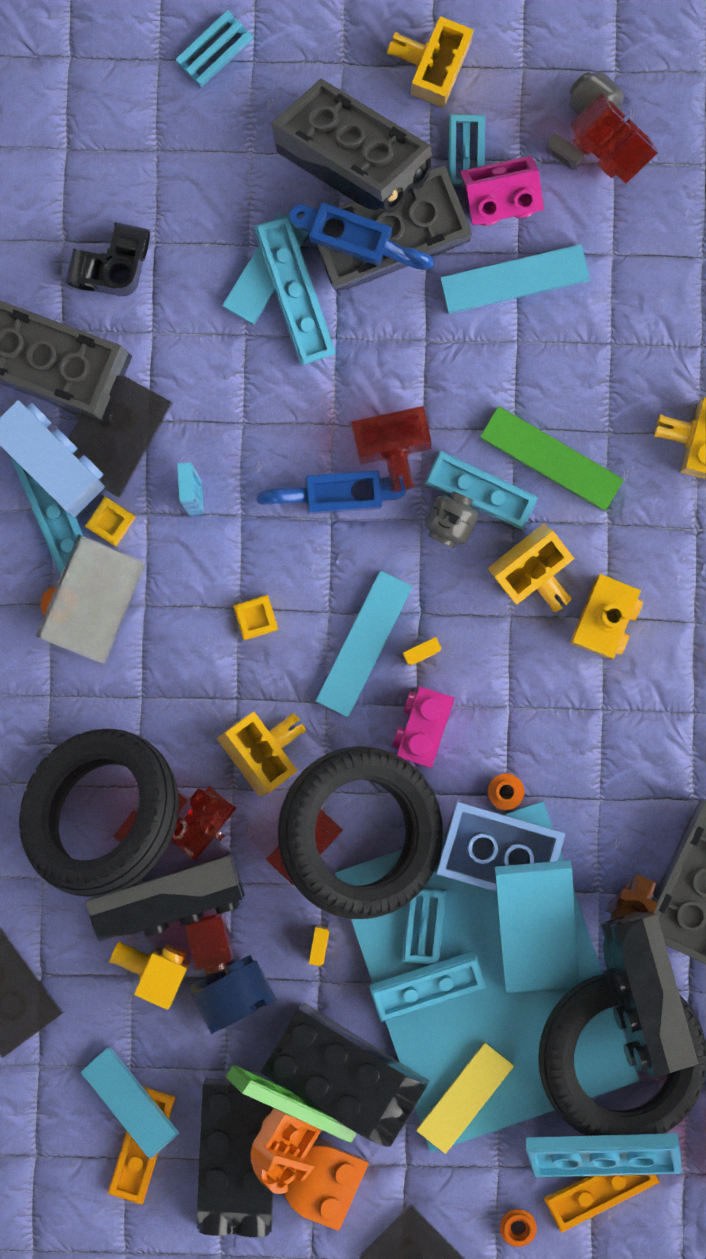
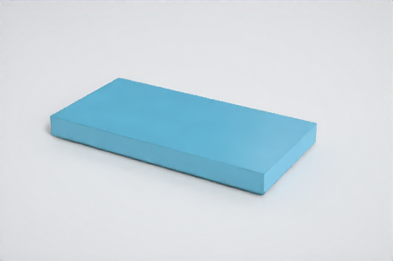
M571 860L495 867L505 992L515 993L570 988L578 985L579 970Z
M678 1133L526 1138V1151L535 1178L682 1173Z

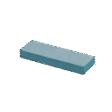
M278 213L275 219L283 217V215ZM293 226L301 249L310 232ZM259 246L222 305L224 309L255 326L275 292Z
M439 451L424 482V485L449 497L455 491L472 499L470 507L523 531L538 499L537 496L442 451Z
M475 951L371 984L369 988L380 1022L484 989L486 985Z
M111 1047L106 1048L81 1071V1074L148 1158H153L179 1134V1131Z

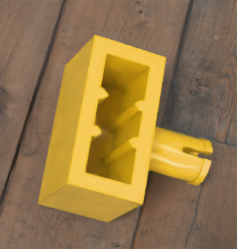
M440 16L432 36L426 44L400 35L398 32L394 33L392 37L393 42H390L387 54L417 65V71L411 85V95L439 107H445L472 43L473 29Z
M704 397L698 403L694 420L691 423L660 414L656 423L658 426L655 428L654 437L685 444L686 451L680 473L706 480V397Z
M545 523L487 568L516 605L535 590L540 593L553 612L563 608L555 598V595L565 605L572 599L554 575L575 558L554 531Z
M597 575L570 644L609 660L614 659L616 653L622 655L630 636L624 633L629 619L636 621L643 605V601L638 599L641 590L605 575Z
M252 712L216 738L259 797L270 793L298 771L282 750L286 745L306 732L303 723L289 731V728L300 720L293 713L289 714L286 719L268 731L256 713Z
M118 941L109 963L139 975L138 979L140 982L134 993L135 996L169 1010L177 996L191 961L185 959L186 952L168 944L165 948L158 947L153 953L150 952L147 955Z

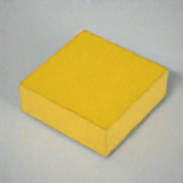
M104 496L85 527L117 547L136 516Z
M268 595L233 605L244 641L279 630Z
M434 637L403 652L402 655L407 665L412 666L439 653L442 648L437 638Z
M315 925L309 964L321 966L324 964L330 931L327 926Z

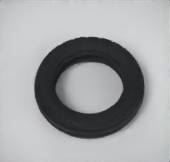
M95 729L77 734L53 749L48 754L49 756H46L38 765L36 773H33L20 807V838L29 862L36 872L50 885L77 896H104L132 886L133 883L138 882L148 874L149 870L153 869L161 859L163 852L166 851L170 844L172 833H174L177 824L179 795L176 780L168 762L157 748L144 738L118 729ZM106 765L127 767L133 774L139 789V808L131 830L124 840L108 854L92 860L73 859L64 849L59 836L60 812L68 793L84 775L98 767Z
M356 746L342 748L330 752L311 763L301 772L288 790L278 821L280 856L284 868L295 887L307 900L318 908L330 914L349 919H370L384 916L400 909L414 899L422 891L435 871L443 843V822L440 807L426 779L405 759L389 751L374 747ZM364 779L385 788L399 804L405 821V843L397 863L385 876L370 884L353 886L335 877L322 862L316 846L315 827L319 811L332 792L348 782Z
M603 974L581 982L560 999L544 1025L539 1044L538 1063L545 1093L556 1112L568 1125L585 1136L665 1134L687 1116L695 1105L704 1085L706 1077V1041L696 1014L681 995L680 999L699 1064L669 1073L662 1088L652 1099L641 1106L628 1110H610L597 1105L583 1091L575 1072V1047L583 1028L600 1012L617 1006L614 993H610L605 985Z

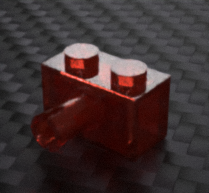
M424 406L351 421L360 465L380 460L386 461L392 492L402 491L399 476L403 478L405 491L414 488L415 484L412 480L407 456L431 449V437Z

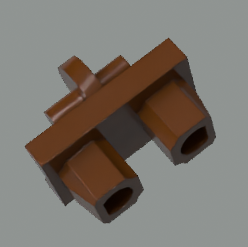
M635 874L631 883L627 882L624 888L609 901L606 912L611 914L609 920L633 912L654 914L658 903L651 900V896L656 882Z

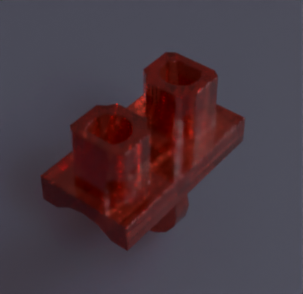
M210 786L206 790L197 789L190 798V806L192 808L184 818L179 817L177 819L175 831L172 833L171 841L195 861L214 837L219 841L225 838L226 835L220 829L236 810L234 805Z

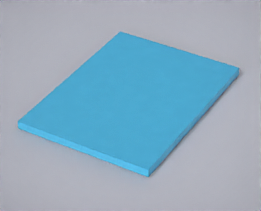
M544 801L503 814L553 829ZM403 849L336 871V877L353 886L373 883L385 876L394 867ZM561 851L558 861H564ZM434 871L424 888L446 890L439 962L475 951L486 988L386 1020L399 1062L429 1080L424 1093L415 1106L420 1123L484 1041L514 1064L513 1069L453 1144L456 1145L555 1110L541 1082L538 1063L539 1044L544 1025L551 1011L560 999L574 987L506 993L497 892L437 875ZM573 888L580 984L589 978L603 973ZM416 896L410 954L417 955L423 896ZM434 897L430 898L425 956H432L438 899ZM407 904L384 916L370 919H351L373 984L432 965L402 961ZM614 1007L608 1008L594 1016L583 1028L576 1043L574 1053L575 1072L579 1084L589 1098L640 1081L634 1066H630L625 1057L623 1046L627 1043L622 1029H619L615 1021ZM426 1139L430 1153L440 1150Z

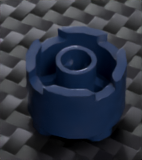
M251 955L222 969L225 977L222 978L218 971L190 986L193 992L191 996L211 1034L277 1000L257 960L254 961Z

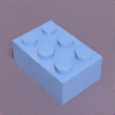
M17 400L0 417V446L75 518L105 488L99 481L104 474L85 455L78 460L73 455L78 448L58 428L51 433L47 428L52 423L32 402L25 407Z
M455 801L435 873L497 892L495 867L558 861L565 833Z

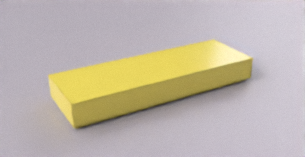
M484 1041L419 1124L416 1131L446 1154L513 1069L514 1064Z

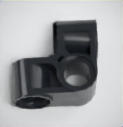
M114 222V232L107 254H97L73 248L65 283L73 288L85 291H98L117 296L132 294L138 286L143 261L147 255L150 229ZM125 269L130 272V277L125 283L116 284L112 282V276L116 271Z

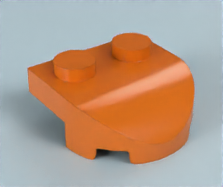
M274 1108L264 1119L261 1130L251 1148V1164L260 1182L273 1193L283 1194L288 1192L287 1184L294 1179L304 1181L315 1167L305 1157L322 1130Z
M315 1140L305 1157L315 1167L304 1181L294 1179L287 1184L288 1192L283 1194L293 1210L302 1217L339 1231L369 1162L365 1158L333 1146L329 1141Z

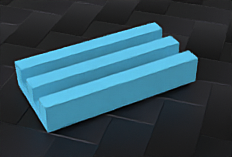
M227 10L176 58V63L202 88L253 40V35L246 31L243 25ZM228 24L231 26L191 65L188 64ZM238 33L240 38L208 69L199 75L196 71Z
M449 114L448 175L454 189L455 187L463 189L462 179H455L456 123H463L462 171L470 169V123H477V167L485 166V115Z
M423 888L417 895L423 896L417 955L410 954L416 903L415 897L407 903L402 961L435 964L439 962L446 890ZM434 897L438 899L432 956H425L430 898Z

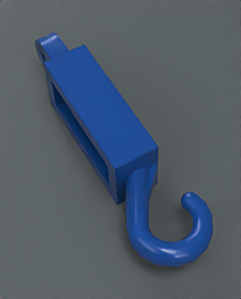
M322 202L319 210L299 204L295 205L290 211L289 216L293 226L310 232L309 238L312 243L379 267L384 255L419 270H429L434 265V259L430 255L410 247L403 248L390 241L393 233L392 227L324 202ZM303 214L304 217L299 219L298 215ZM331 218L344 224V232L338 238L325 235L323 232L326 221Z
M379 470L309 475L305 477V487L265 490L257 495V502L260 505L307 503L308 514L381 509L382 501L401 499L407 492V484L400 477L380 478ZM365 481L369 483L372 495L368 500L357 501L351 494V487L355 482ZM393 486H398L399 491H394Z

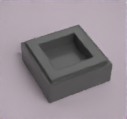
M554 133L547 144V153L572 170H577L584 159V152L556 133Z

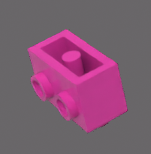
M532 156L460 171L466 210L472 225L489 226L501 219L510 217L526 218L533 215L534 212L544 210L539 170Z
M421 686L418 687L417 693L410 691L403 710L404 713L409 714L405 728L398 726L392 743V747L398 749L396 755L405 760L432 768L455 698Z

